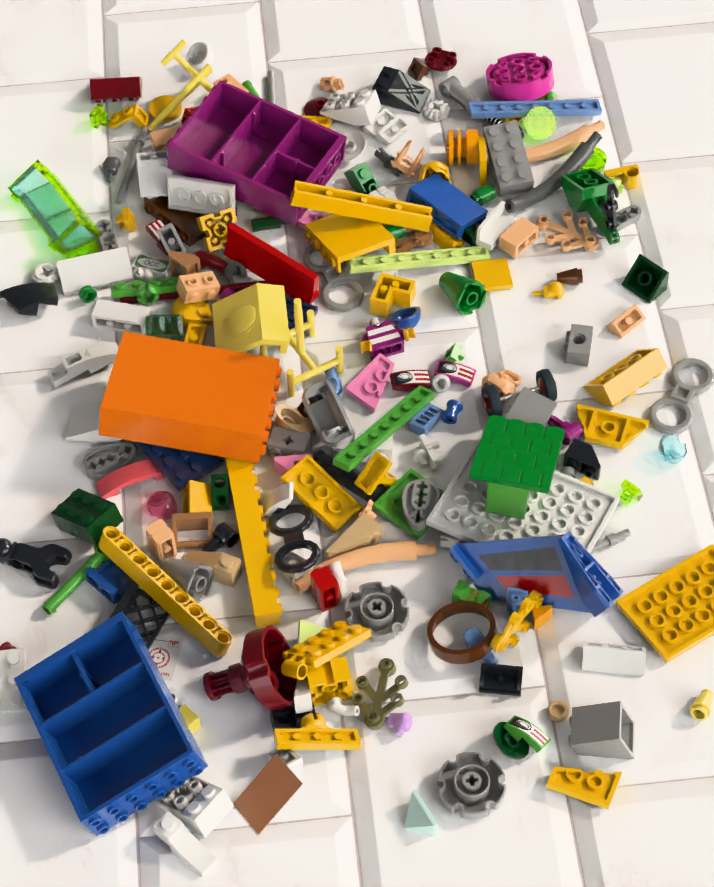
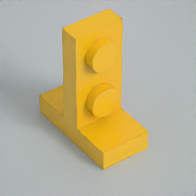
M376 451L354 484L368 495H371L380 484L387 488L398 481L396 477L388 472L393 463Z

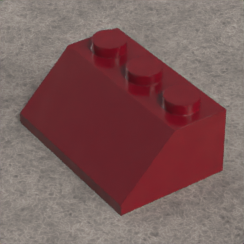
M142 77L90 79L91 100H95V103H105V99H112V102H122V98H128L129 101H139L138 97H142Z

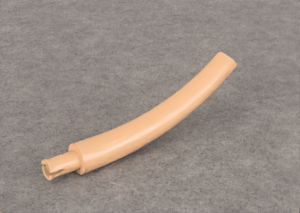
M598 120L590 126L585 124L556 140L526 148L529 163L538 162L569 152L577 148L581 142H586L594 131L600 132L604 130L605 124L602 120Z
M415 540L399 541L352 550L316 565L305 576L293 580L292 585L296 591L303 594L311 588L310 573L314 569L328 566L338 561L341 562L342 570L345 572L375 563L417 560V556L436 555V542L416 544Z

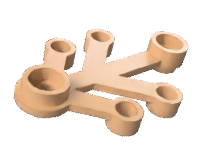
M566 210L562 213V220L566 223L567 228L551 222L546 215H541L537 218L536 225L539 227L538 230L547 231L552 229L561 233L560 235L547 233L545 242L549 245L561 242V250L570 251L580 247L587 251H594L599 245V239L590 233L586 217H580L577 224L582 229L583 235L577 233L571 211Z

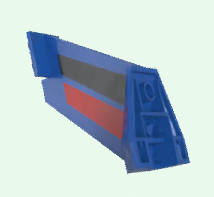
M570 532L562 535L462 543L460 541L448 549L451 552V558L464 568V574L469 579L472 578L474 581L472 584L476 589L489 593L493 600L507 602L508 587L528 591V595L535 590L542 594L541 597L544 598L541 606L552 605L556 609L592 613L596 617L614 603L613 601L624 592L612 576Z

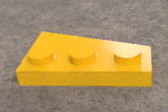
M554 767L546 788L608 810L622 772L614 771V774L603 773V770L583 772L579 768Z

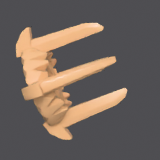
M409 140L401 151H397V157L390 161L393 168H398L403 173H406L408 177H414L416 169L422 166L420 160L425 152L423 147L414 161L412 157L409 158V155L405 156L412 140Z

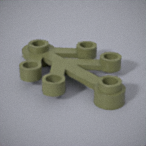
M383 658L379 662L378 668L381 673L376 691L370 686L367 677L364 675L359 676L355 681L358 688L363 690L374 702L371 709L365 703V698L361 693H356L351 698L354 706H359L360 710L365 714V725L372 730L380 729L384 725L385 716L395 708L401 707L405 702L402 694L397 693L407 688L409 684L404 675L397 676L394 680L395 684L386 690L388 678L394 675L397 670L395 663L389 658ZM390 698L391 702L382 708V704Z

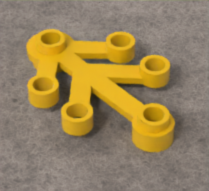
M533 590L522 601L518 613H512L503 633H497L490 644L494 652H503L508 645L514 648L520 640V637L515 635L514 632H528L531 622L524 618L534 607L539 608L544 601V598L541 597L542 594Z

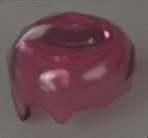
M156 491L148 498L146 508L152 517L156 516L158 519L165 521L172 518V514L177 513L178 505L170 492Z

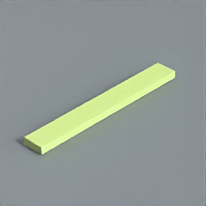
M481 246L358 256L347 260L350 274L467 264L475 261L490 260L491 256L488 249Z

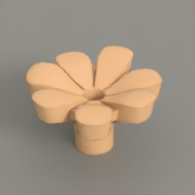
M371 499L367 505L363 506V511L357 514L356 520L363 513L375 519L377 515L371 511L374 503Z

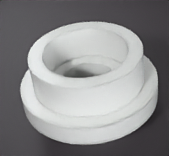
M438 374L432 379V387L436 392L443 393L450 388V379L445 374ZM443 380L445 385L439 386L438 381Z

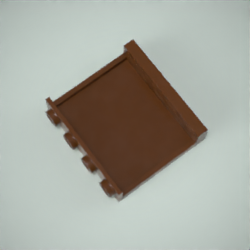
M159 196L153 201L144 197V210L146 213L152 215L156 220L160 218L166 225L172 222L182 242L187 246L191 247L206 237L205 231L200 232L196 219L205 216V214L168 209V197ZM235 202V214L237 216V204Z

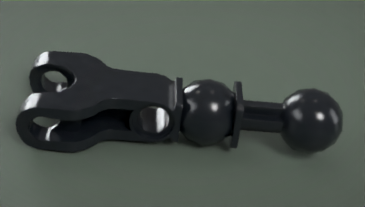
M0 538V563L7 562L9 566L32 574L35 582L40 586L50 589L57 588L59 577L50 570V567L56 564L68 565L72 559V554L68 549L56 544H48L40 548L15 541L12 544L7 538Z

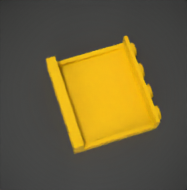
M333 214L305 224L306 232H304V237L306 241L310 242L313 248L321 254L322 258L326 259L330 266L334 267L338 273L341 272L340 263L380 248H383L388 254L396 252L395 237L379 222Z

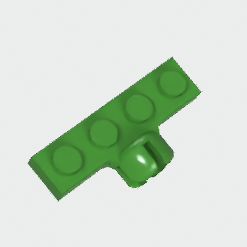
M173 276L168 279L154 278L150 281L135 280L130 283L116 282L111 284V297L136 296L142 305L147 306V303L153 305L157 302L159 294L177 292L176 286L179 277Z

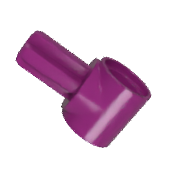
M551 415L547 422L550 426L565 430L562 442L564 445L571 444L574 438L577 439L583 435V429L576 421L563 422L556 416Z

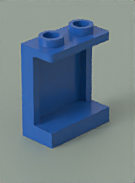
M111 559L106 561L97 570L90 567L85 571L87 582L114 605L120 601L131 581L135 582Z

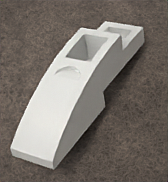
M107 342L78 349L61 357L60 359L63 363L50 369L47 373L56 388L86 370H89L92 374L115 361L119 347L116 342Z

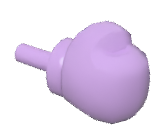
M407 712L390 713L389 717H385V722L388 723L389 728L394 729V734L402 735L403 732L411 730L412 716Z

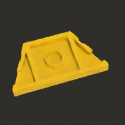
M577 404L576 408L578 419L583 429L584 441L623 450L647 429L649 424L648 420Z

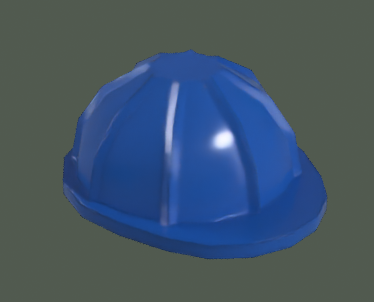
M418 306L404 308L392 313L388 319L399 328H414L420 320L421 309Z

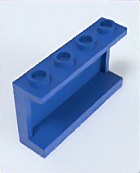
M437 173L410 187L405 201L432 207V221L457 240L462 237L465 228L476 222L481 224L486 219L488 210Z

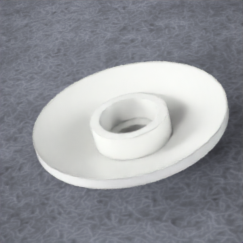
M356 131L343 133L342 135L346 136L348 140L344 161L359 157L366 147L364 136Z

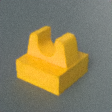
M128 207L123 208L122 214L115 217L116 224L120 225L121 230L136 231L135 216Z

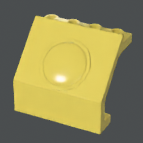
M256 283L212 304L215 348L246 352L260 345L278 346V353L286 354L290 337L284 286Z

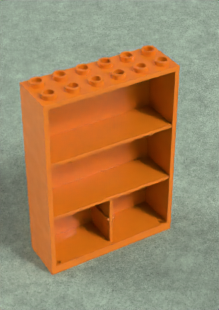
M124 331L100 406L99 435L259 463L261 456H265L267 445H264V443H268L269 432L267 430L271 429L272 419L269 417L274 415L275 406L272 404L276 405L277 392H279L280 380L277 379L281 378L282 367H279L280 359Z

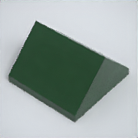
M639 254L621 285L651 304L667 290L669 272L644 255Z

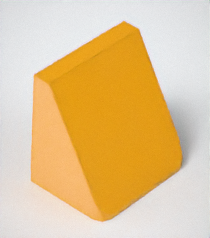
M544 605L532 609L531 621L534 630L552 618V605Z

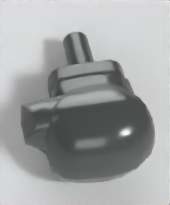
M106 157L102 163V169H105V174L108 175V183H111L113 175H117L121 165V161L117 157Z

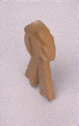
M429 229V232L415 230L412 237L395 239V253L409 252L416 246L423 248L431 245L434 239L431 230Z

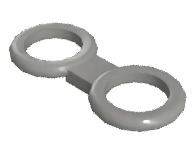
M312 244L309 245L304 251L302 259L308 269L317 274H322L327 283L321 293L322 302L326 307L338 312L351 311L357 308L362 303L364 297L363 288L360 284L352 279L344 278L342 271L338 273L330 265L317 266L312 263L310 256L317 250L313 248ZM347 286L356 292V297L349 303L340 304L332 301L329 298V293L336 287Z
M683 359L672 367L670 376L675 388L670 397L655 401L649 409V420L655 429L666 434H680L688 430L692 425L694 415L692 408L688 405L694 394L704 393L714 385V370L701 359ZM685 367H698L706 373L707 380L701 385L691 386L682 382L678 373ZM664 406H675L685 413L686 419L679 425L670 426L660 422L656 413Z

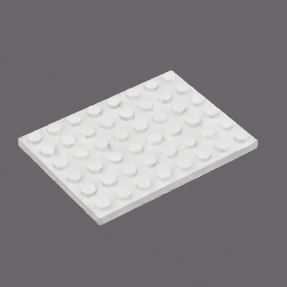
M477 439L426 520V525L468 543L562 535L570 532L591 553L617 507L620 496L555 470L548 494L531 491L524 520L485 512L488 482L469 478L470 469L481 441Z

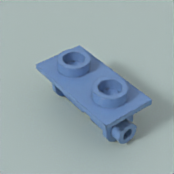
M508 587L506 611H510L508 618H510L513 612L518 613L522 601L528 597V591Z

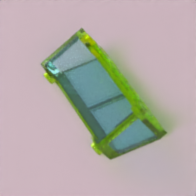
M38 159L8 187L12 193L10 196L17 203L20 201L47 235L50 242L48 246L54 252L58 251L64 255L99 239L103 235L60 179Z

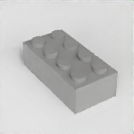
M517 120L483 127L486 151L499 197L533 189L534 178Z

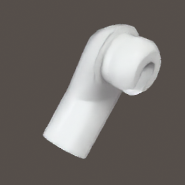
M138 267L133 271V275L138 280L150 281L154 279L150 270Z
M332 697L330 699L331 704H329V707L332 711L342 716H358L360 714L359 706L341 705L342 699L339 697Z

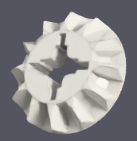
M430 100L429 103H425L423 113L431 120H442L449 115L450 107L443 100Z
M43 262L36 265L31 273L32 279L36 283H52L60 277L57 265L52 262Z

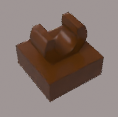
M418 57L413 58L407 70L417 81H421L423 76H427L430 71L428 66Z

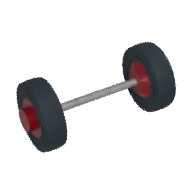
M549 369L537 371V387L530 388V390H538L540 395L555 401L557 399V386ZM493 384L483 386L481 390L482 404L488 416H502L501 401L516 397L520 392L500 397Z

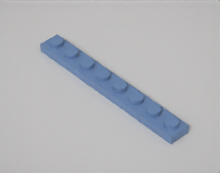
M599 99L468 102V111L471 119L600 116L602 114Z

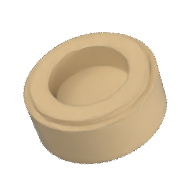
M562 701L550 703L547 712L548 717L556 723L564 722L569 715L567 704Z

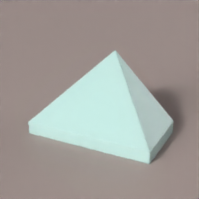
M415 789L411 793L404 828L434 836L437 834L438 824Z

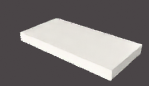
M172 174L167 176L168 209L205 215L213 213L214 216H217L216 212L229 208H234L235 212V184Z
M126 246L56 261L64 295L78 293L86 285H91L93 289L110 286L116 282L134 280Z

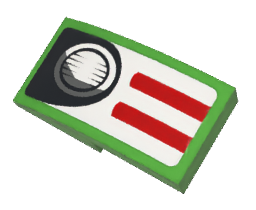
M516 715L503 726L517 742L523 737L537 753L551 741L537 726Z

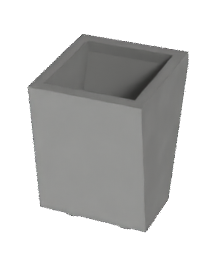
M621 701L572 707V716L569 718L571 735H569L568 741L570 747L574 749L577 755L634 759L635 721Z

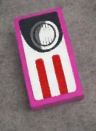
M439 360L433 376L445 374L449 377L450 382L453 380L469 388L472 385L476 370L459 363Z

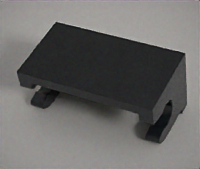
M481 663L479 692L521 696L523 667Z

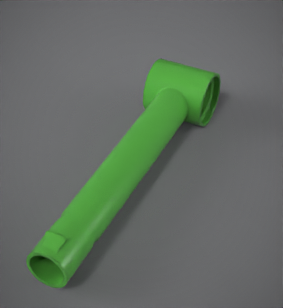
M94 545L95 553L47 602L44 601L42 608L47 614L51 615L57 612L56 609L87 578L85 571L88 568L96 569L100 564H104L110 559L100 550L98 545Z

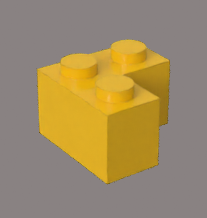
M381 273L370 297V313L388 317L393 304L406 308L411 307L416 296V281Z

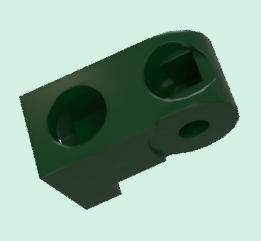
M228 473L210 475L213 510H230ZM221 479V480H223L224 482H215V481Z

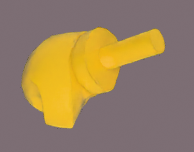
M553 281L547 284V286H543L544 290L532 292L533 296L544 295L545 299H561L564 295V288L562 283Z

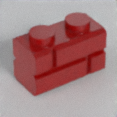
M329 566L314 569L310 573L311 592L320 611L325 612L339 605L338 581Z

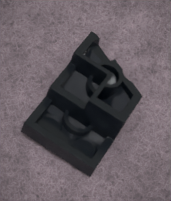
M27 283L0 291V298H5L7 305L20 315L37 316L39 304L57 306L59 300L54 283Z

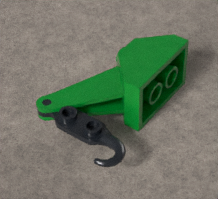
M594 168L561 175V185L569 206L577 212L587 211L605 236L609 245L619 243L620 236L617 231L619 219L616 213L618 202L614 200V194L618 198L619 192L615 183Z

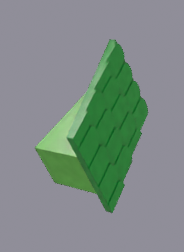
M499 415L489 416L469 473L470 479L488 482L485 512L525 519L531 491L549 493L565 430L554 426L545 427L539 423H525L519 419L509 420Z

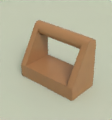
M177 251L168 252L171 277L201 273L200 259L195 254ZM177 264L182 267V273H178Z
M212 512L172 514V530L176 549L203 548L213 539ZM208 529L209 540L178 541V531Z

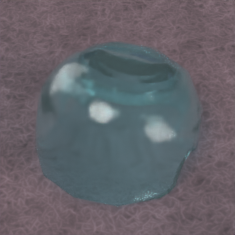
M666 434L659 441L658 454L665 462L677 464L684 461L687 456L686 443L682 444L679 441L678 435Z

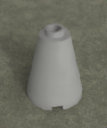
M168 557L161 561L159 568L197 603L202 601L200 598L203 595L207 597L213 587L215 575L211 571L213 568L206 564Z

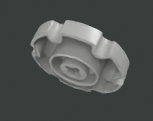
M374 581L360 585L359 592H351L345 602L344 614L345 617H348L347 623L350 626L358 624L371 629L370 638L372 642H384L395 638L396 631L402 632L406 628L409 621L410 608L406 606L407 597L398 587L392 584L385 587L382 585V582Z
M479 752L459 753L456 755V761L451 762L447 760L438 773L437 785L442 787L438 789L439 799L449 812L460 811L462 818H484L487 816L488 809L497 810L504 801L506 784L502 782L505 781V773L499 763L491 757L483 759Z

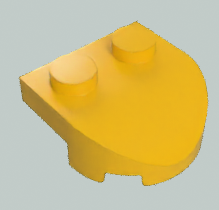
M179 296L171 309L173 320L175 322L178 320L183 324V328L186 329L189 323L211 326L213 322L208 300L184 304Z

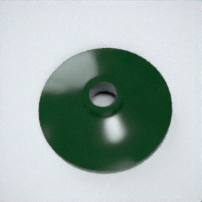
M499 722L495 725L493 738L498 748L510 758L517 760L525 758L529 753V744L522 737L517 742L503 727L507 722Z

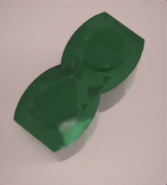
M147 315L146 335L180 341V338H184V315Z

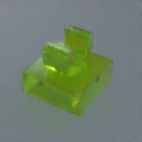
M97 104L89 114L91 127L98 129L100 125L107 126L110 120L106 119L109 114L104 111V106Z
M626 479L621 483L623 493L620 495L621 500L626 505L632 499L639 502L643 497L641 489Z

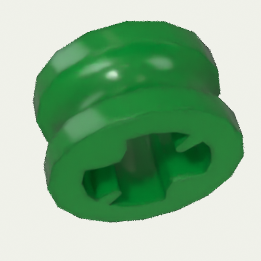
M86 285L80 289L78 295L84 303H91L97 297V292L91 285Z

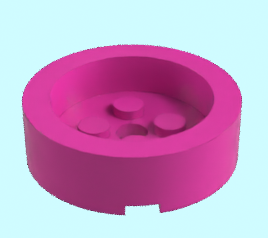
M531 52L510 54L497 59L496 64H490L486 69L489 95L497 101H532L546 95L554 87L552 61L545 55L539 57L536 56V53Z

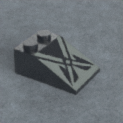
M386 66L383 67L372 87V90H376L381 105L420 114L431 93L429 88L401 70Z

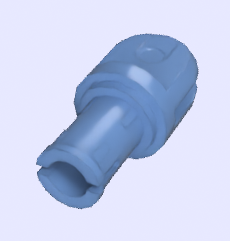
M332 367L324 371L325 379L328 378L340 398L342 395L341 379L336 375V368Z
M473 627L466 629L463 633V641L468 648L477 645L485 638L479 629ZM491 651L481 658L484 663L497 664L499 662Z

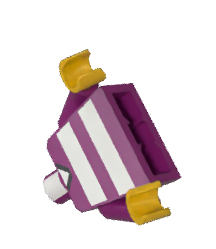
M373 318L369 321L370 326L366 327V334L362 336L359 347L361 353L369 351L372 361L379 353L388 357L404 352V340L407 342L410 338H416L413 328L402 330L394 326L391 321L380 323L378 318Z

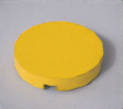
M162 95L154 98L149 104L150 116L155 120L175 97ZM181 103L163 122H171L174 120L173 118H178L181 115Z

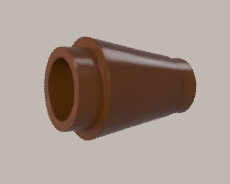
M573 268L557 273V282L570 285L583 283L582 269Z

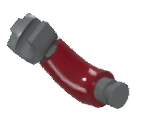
M203 250L192 253L199 257L201 270L211 269L226 275L229 284H235L232 278L234 275H241L243 279L248 277L245 267L240 262L232 261L228 263L215 254Z

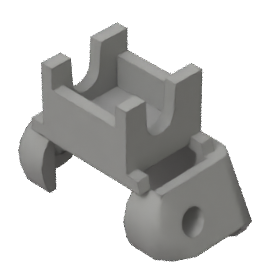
M328 378L308 387L303 392L304 411L316 432V436H319L323 443H337L355 434L347 413ZM324 392L326 398L309 405L308 399ZM338 426H340V428L342 429L341 431H337L327 437L325 435L326 431L334 429Z

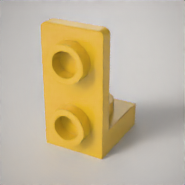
M136 103L118 113L112 114L109 128L113 129L132 119L134 124L138 125L141 129L143 126H148L149 115Z

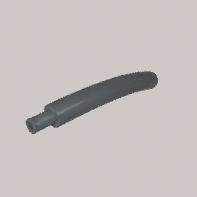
M594 131L586 142H581L563 165L541 184L524 194L506 200V211L513 213L528 208L562 187L561 175L579 171L595 153L593 149L603 139L601 134Z

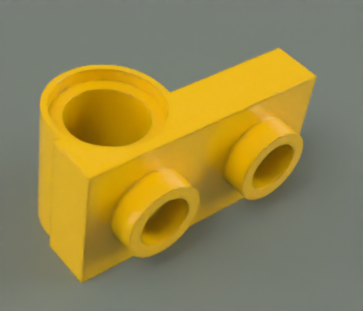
M637 164L604 170V176L608 179L609 177L621 179V184L626 189H635L638 186L639 167Z

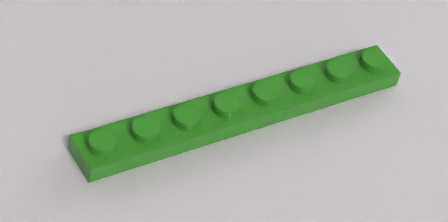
M419 385L333 458V465L350 472L435 398V392Z

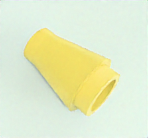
M703 689L691 704L690 714L694 719L702 721L710 716L713 698L712 691Z

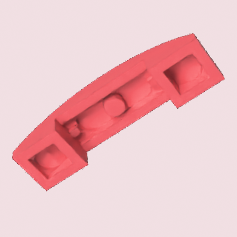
M148 459L129 464L111 472L96 482L95 486L100 497L107 499L120 494L119 489L153 477H155L156 481L166 477Z

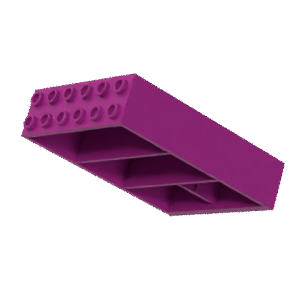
M220 80L217 85L213 86L210 94L204 97L200 106H197L193 114L186 119L185 124L178 128L176 135L168 140L166 146L168 148L166 157L168 160L167 168L186 177L235 184L236 200L295 227L308 210L307 208L290 205L291 192L293 191L295 180L326 186L344 162L347 137Z

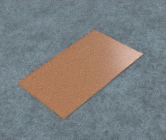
M275 754L235 800L233 805L255 831L260 834L303 783L281 758Z

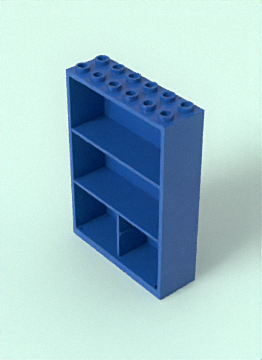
M122 611L14 678L80 822L97 836L108 832L117 823L126 821L133 813L145 809L149 803L156 799H161L167 792L182 786L186 780L201 774L205 768L209 767L137 627Z

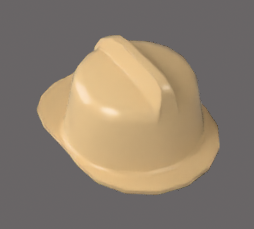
M278 404L275 407L277 415L275 418L276 427L304 433L314 430L311 422L293 407L286 404Z

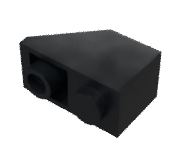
M574 438L564 454L563 466L572 467L586 477L598 481L601 465L593 446Z

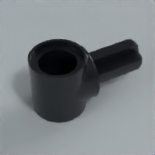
M222 522L215 528L213 532L214 538L202 548V551L216 552L221 547L231 548L236 545L240 535L225 522Z

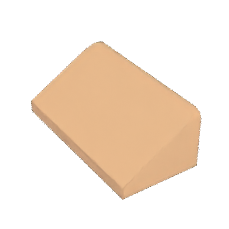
M634 304L605 327L621 339L644 321L646 317L637 305Z

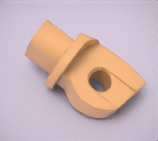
M331 76L320 79V87L323 91L332 90L333 92H338V90H344L345 86L341 78Z

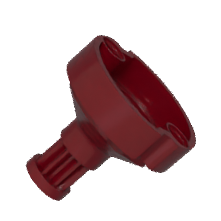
M272 625L248 632L244 638L239 663L230 665L226 670L216 673L210 671L203 675V686L208 698L211 701H216L229 693L235 692L239 694L249 691L270 711L294 705L297 679L284 676L281 672L282 663L285 661L282 653L290 649L283 634Z

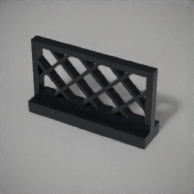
M131 581L109 619L121 611L126 617L128 614L137 612L140 620L133 621L132 623L135 626L142 625L144 632L140 633L141 637H146V646L149 650L170 614L166 611L164 614L156 615L154 607L160 605L144 590L140 589L137 583ZM139 596L148 599L149 604L138 606L137 600ZM151 608L153 616L143 619L140 611ZM155 621L156 629L147 631L144 623Z

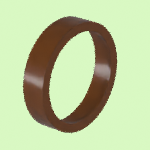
M458 601L445 605L434 613L427 626V636L432 652L439 659L451 664H468L485 657L493 649L490 647V644L498 633L492 612L484 605L473 601ZM475 613L489 620L490 628L486 637L480 643L468 649L453 650L445 648L433 636L436 627L443 620L456 614Z

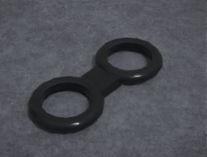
M294 504L288 505L285 509L280 508L268 520L270 532L284 538L285 545L280 547L274 555L276 568L284 573L294 574L306 571L313 567L320 558L321 550L319 546L313 541L305 540L303 532L310 527L314 517L311 509L304 505ZM300 513L305 516L300 524L292 528H280L277 526L279 519L285 515ZM304 548L312 551L310 557L299 564H286L283 562L285 555L295 549Z

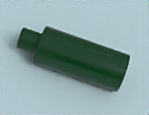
M273 216L251 220L253 232L281 228V225L287 224Z

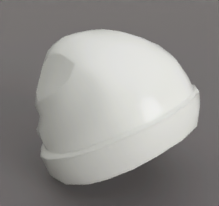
M196 42L189 48L186 61L195 70H201L207 63L209 65L212 64L214 53L206 43Z

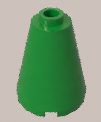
M445 272L440 276L439 286L460 313L471 315L473 310L479 309L483 305L487 295L486 290H484V284L452 272Z

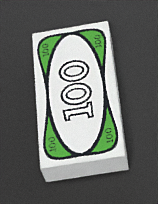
M140 253L132 265V270L138 267L147 269L154 276L166 278L170 270L168 260Z

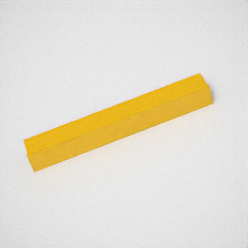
M295 180L294 188L291 192L290 205L425 232H429L433 219L431 216L432 207Z

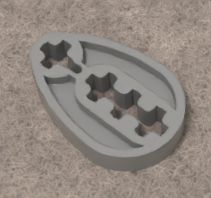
M111 443L92 449L85 455L83 460L85 474L91 480L98 482L111 472L132 464L137 457L136 447L132 443Z
M416 479L409 482L404 487L402 493L403 514L409 527L414 531H422L428 526L426 525V520L440 499V491L436 484L426 479ZM421 487H424L422 506L418 507ZM420 515L419 523H415L417 516Z

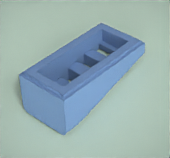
M429 403L409 422V431L417 435L425 434L427 437L441 419V414L445 410Z

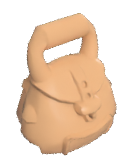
M509 369L484 376L481 389L483 386L493 384L499 396L502 397L515 393V388L521 384L522 379L521 376ZM509 399L502 400L501 403L505 404Z

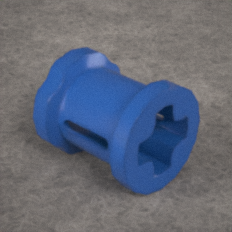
M451 399L446 404L445 412L441 414L443 422L449 425L457 422V416L463 410V405L459 401Z

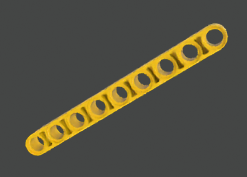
M113 526L105 527L98 544L100 550L211 654L217 657L225 656L233 639L230 632L119 529Z

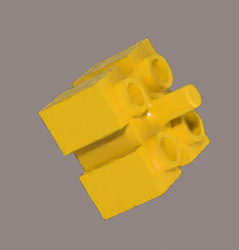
M234 208L216 212L217 217H214L212 213L196 218L200 232L205 231L206 238H202L206 251L211 252L223 248L222 243L226 244L227 227L231 222L237 221Z
M335 657L317 668L308 667L306 678L311 701L314 706L328 704L327 701H330L332 697H339L342 701L351 700V676L346 657Z

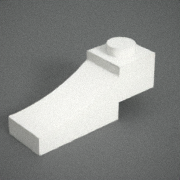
M169 811L153 825L155 835L169 845L173 853L202 877L218 862V858L192 835L183 822Z

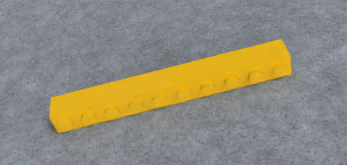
M226 458L256 627L279 624V615H283L282 604L277 603L276 599L280 598L278 586L274 587L273 584L277 580L275 569L271 570L270 565H273L272 553L267 552V549H270L269 538L264 537V533H267L266 522L261 521V517H264L262 505L258 506V501H261L259 489L255 490L258 482L256 474H252V470H255L254 462Z

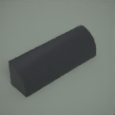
M320 449L313 454V460L338 484L368 502L371 499L375 502L386 492L385 487L378 485L374 492L368 495L354 484L361 472L354 468L347 472L334 466L333 458L335 456L324 449Z

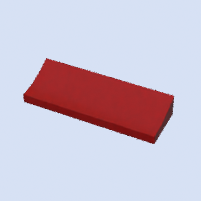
M233 222L228 225L224 256L233 261L240 262L247 270L268 283L284 286V292L294 299L299 298L302 302L312 304L320 295L319 275Z

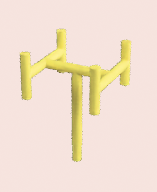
M183 39L160 63L165 67L174 58L193 78L147 127L151 132L190 93L192 94L199 85L209 93L213 88L205 80L213 72L212 67L207 63L197 72L179 54L187 45Z
M299 298L294 299L295 327L289 330V344L309 370L294 377L293 369L286 371L288 395L290 397L296 395L295 385L336 366L337 373L341 374L344 372L343 347L340 345L335 347V358L317 367L306 354L304 331L308 329V336L311 338L315 337L314 311L309 309L307 311V322L303 323L302 305ZM260 345V355L268 357L267 348L274 345Z

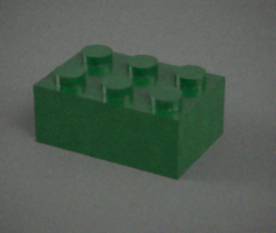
M80 488L73 491L66 500L51 512L61 531L95 546L99 544L105 527H117L124 521L115 503Z

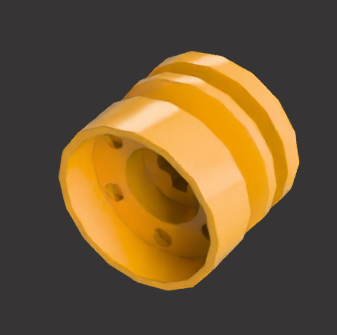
M466 129L465 137H461L460 130H457V137H453V130H448L446 157L449 166H453V158H457V165L461 164L462 158H465L466 165H478V129Z

